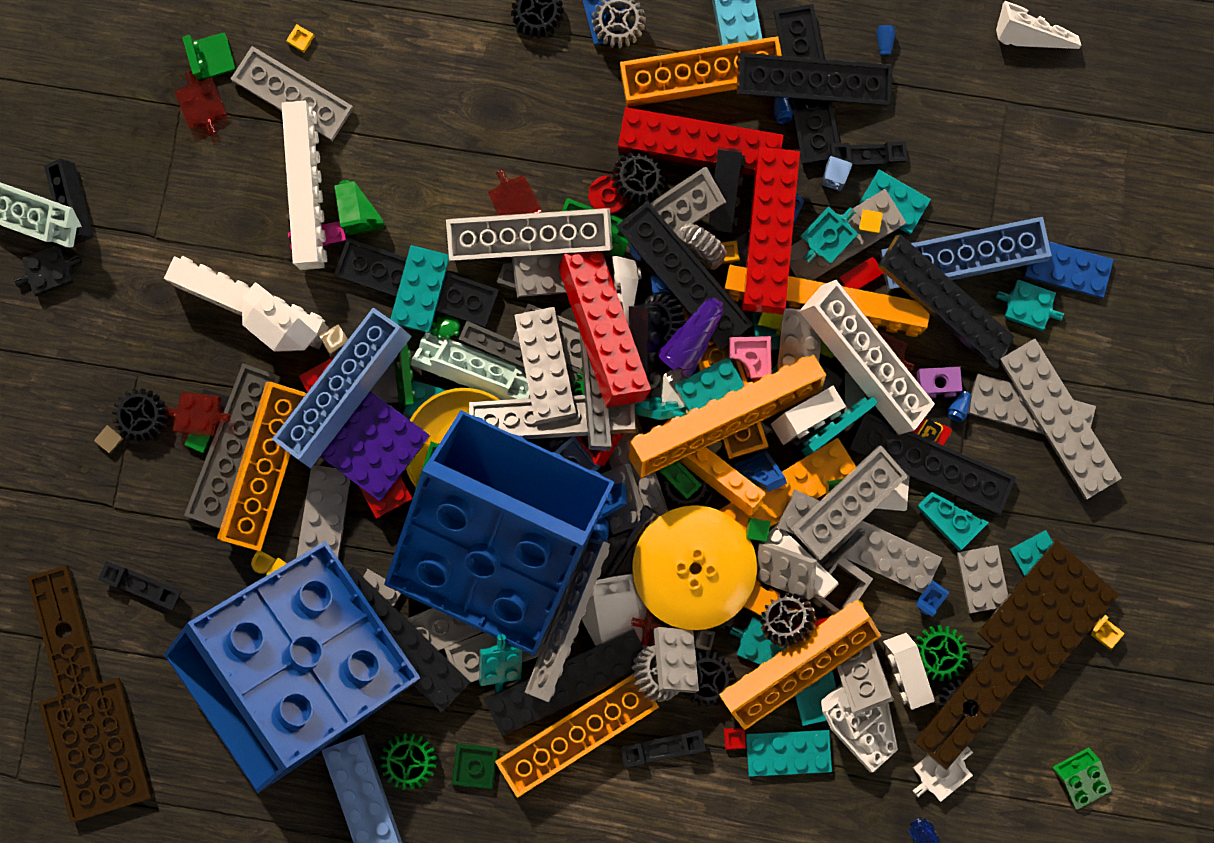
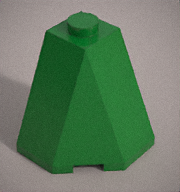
M344 180L339 182V185H335L340 225L346 236L386 228L381 216L354 181Z

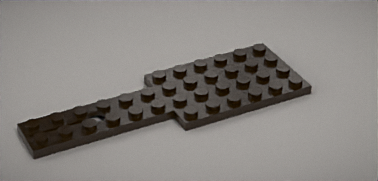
M1054 540L977 632L992 648L913 742L944 770H947L1025 676L1038 688L1042 689L1120 594L1058 540ZM967 700H973L978 705V711L974 716L969 717L963 712V704Z
M64 565L28 576V585L58 694L57 697L38 703L70 823L153 798L121 679L116 678L103 683L99 681L69 566ZM62 622L68 623L72 629L69 637L64 639L59 637L56 629Z

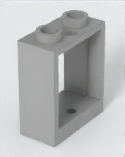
M843 556L827 572L831 575L836 566H838L859 582L841 608H836L827 600L813 594L811 602L816 606L827 608V613L830 616L840 612L849 603L859 600L873 580V578Z

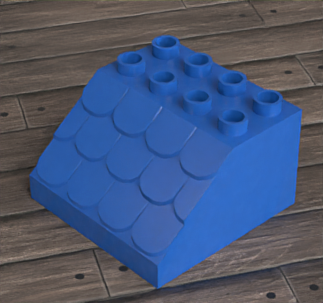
M460 410L422 470L384 585L495 638L499 634L500 636L504 634L506 636V643L535 656L590 540L614 485V481L594 470L586 469L571 462L558 453L550 452L528 442L519 435H514L498 428L483 418L475 417Z
M326 541L188 622L164 653V656L257 793H260L328 747L420 679L418 673Z

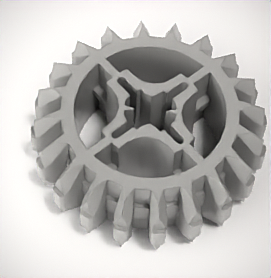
M601 0V5H596L597 12H593L595 19L592 20V25L595 26L593 31L598 33L597 38H604L603 44H607L610 41V47L612 48L615 43H618V48H622V43H625L627 47L630 46L629 40L633 43L637 42L636 37H641V31L645 30V25L642 23L646 22V18L643 17L644 10L639 9L640 3L634 4V0H608V2ZM615 8H623L625 10L618 11ZM608 13L611 20L604 27L602 20L605 14ZM633 15L635 24L630 30L627 21ZM615 19H622V23H615ZM620 31L623 34H614L613 32Z
M689 223L681 227L676 233L708 270H716L724 262L727 256L724 245L703 227L700 228L698 225Z
M655 645L640 651L633 660L635 665L631 667L635 671L632 677L636 678L634 684L640 687L638 692L644 691V697H650L651 701L657 700L662 702L672 699L679 692L659 691Z

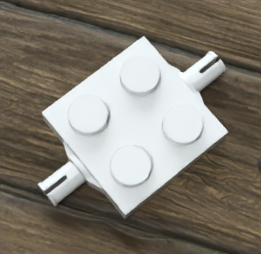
M967 746L947 770H944L929 755L914 766L913 769L920 776L922 782L913 790L915 795L919 797L929 790L941 802L973 775L966 768L964 762L968 756L973 754L970 748Z

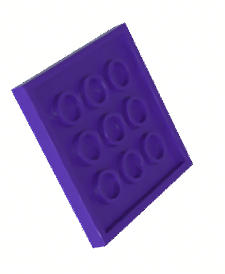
M370 391L320 457L381 502L430 438V435Z

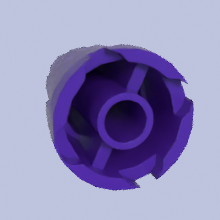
M714 297L712 300H705L682 328L680 327L666 345L659 350V358L676 371L677 368L683 369L680 374L691 377L696 371L698 363L709 345L708 342L723 315V303Z

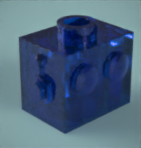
M919 817L910 823L912 828L908 831L916 843H937L941 840L935 831V826L927 818L922 820Z

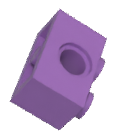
M960 367L919 369L916 372L917 382L931 399L936 398V395L944 394L945 398L957 397V394L962 391ZM935 379H941L944 382V387H936Z

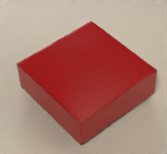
M742 727L724 729L725 750L746 749L745 730Z

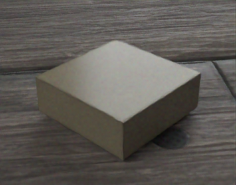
M107 425L94 441L109 454H112L124 438Z

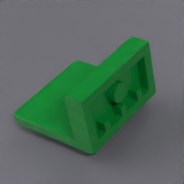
M225 33L195 41L190 35L182 37L192 73L198 81L236 70Z
M1089 747L1053 766L1055 774L1065 784L1076 810L1112 791L1101 760Z

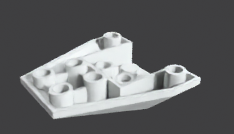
M633 574L596 580L593 587V595L588 600L586 613L582 618L595 646L634 628L643 648H646L652 613L642 602L636 590Z
M842 683L821 700L822 711L831 730L869 772H874L898 750L889 703L854 716Z

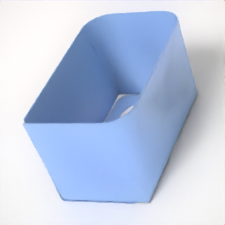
M831 156L829 157L830 161L828 160L821 185L841 191L852 163Z

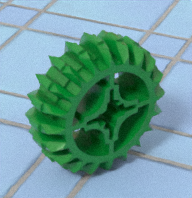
M937 625L936 632L933 626H930V634L925 630L922 631L924 639L920 636L916 637L921 642L920 645H916L924 669H926V675L929 676L931 673V680H935L937 675L939 681H944V675L948 680H951V672L953 675L958 676L959 672L956 668L964 670L965 667L960 663L968 662V659L962 658L963 654H969V651H962V647H966L967 643L960 644L959 641L963 639V636L959 635L955 638L957 630L954 629L949 633V626H945L942 631V626ZM941 636V640L938 641L935 647L926 646L933 637ZM947 639L954 644L956 654L948 650ZM941 648H943L942 651H944L945 654L949 656H940L938 658L936 652H933L931 650H940ZM924 652L931 654L933 657V668L927 663ZM944 660H954L949 668L939 671Z
M404 733L403 741L399 736H396L397 744L389 741L388 744L391 749L387 747L383 749L384 752L388 753V756H381L382 760H387V763L381 764V768H388L387 771L383 772V775L386 776L390 773L391 777L387 781L390 783L395 779L394 787L396 788L401 782L402 790L407 788V784H409L410 790L415 789L414 783L419 788L422 787L421 779L427 783L429 778L426 774L429 776L434 775V772L429 770V768L437 767V764L431 763V760L437 759V756H430L429 754L435 749L430 748L427 750L426 747L430 742L426 741L422 744L423 736H420L416 741L414 733L411 734L410 739H408L407 733ZM408 744V749L404 756H393L401 745ZM415 746L423 752L425 761L415 756ZM410 755L416 763L411 764L408 768L404 761L401 760L407 759ZM392 762L402 766L403 777L396 773ZM413 767H424L423 772L418 777L409 779Z

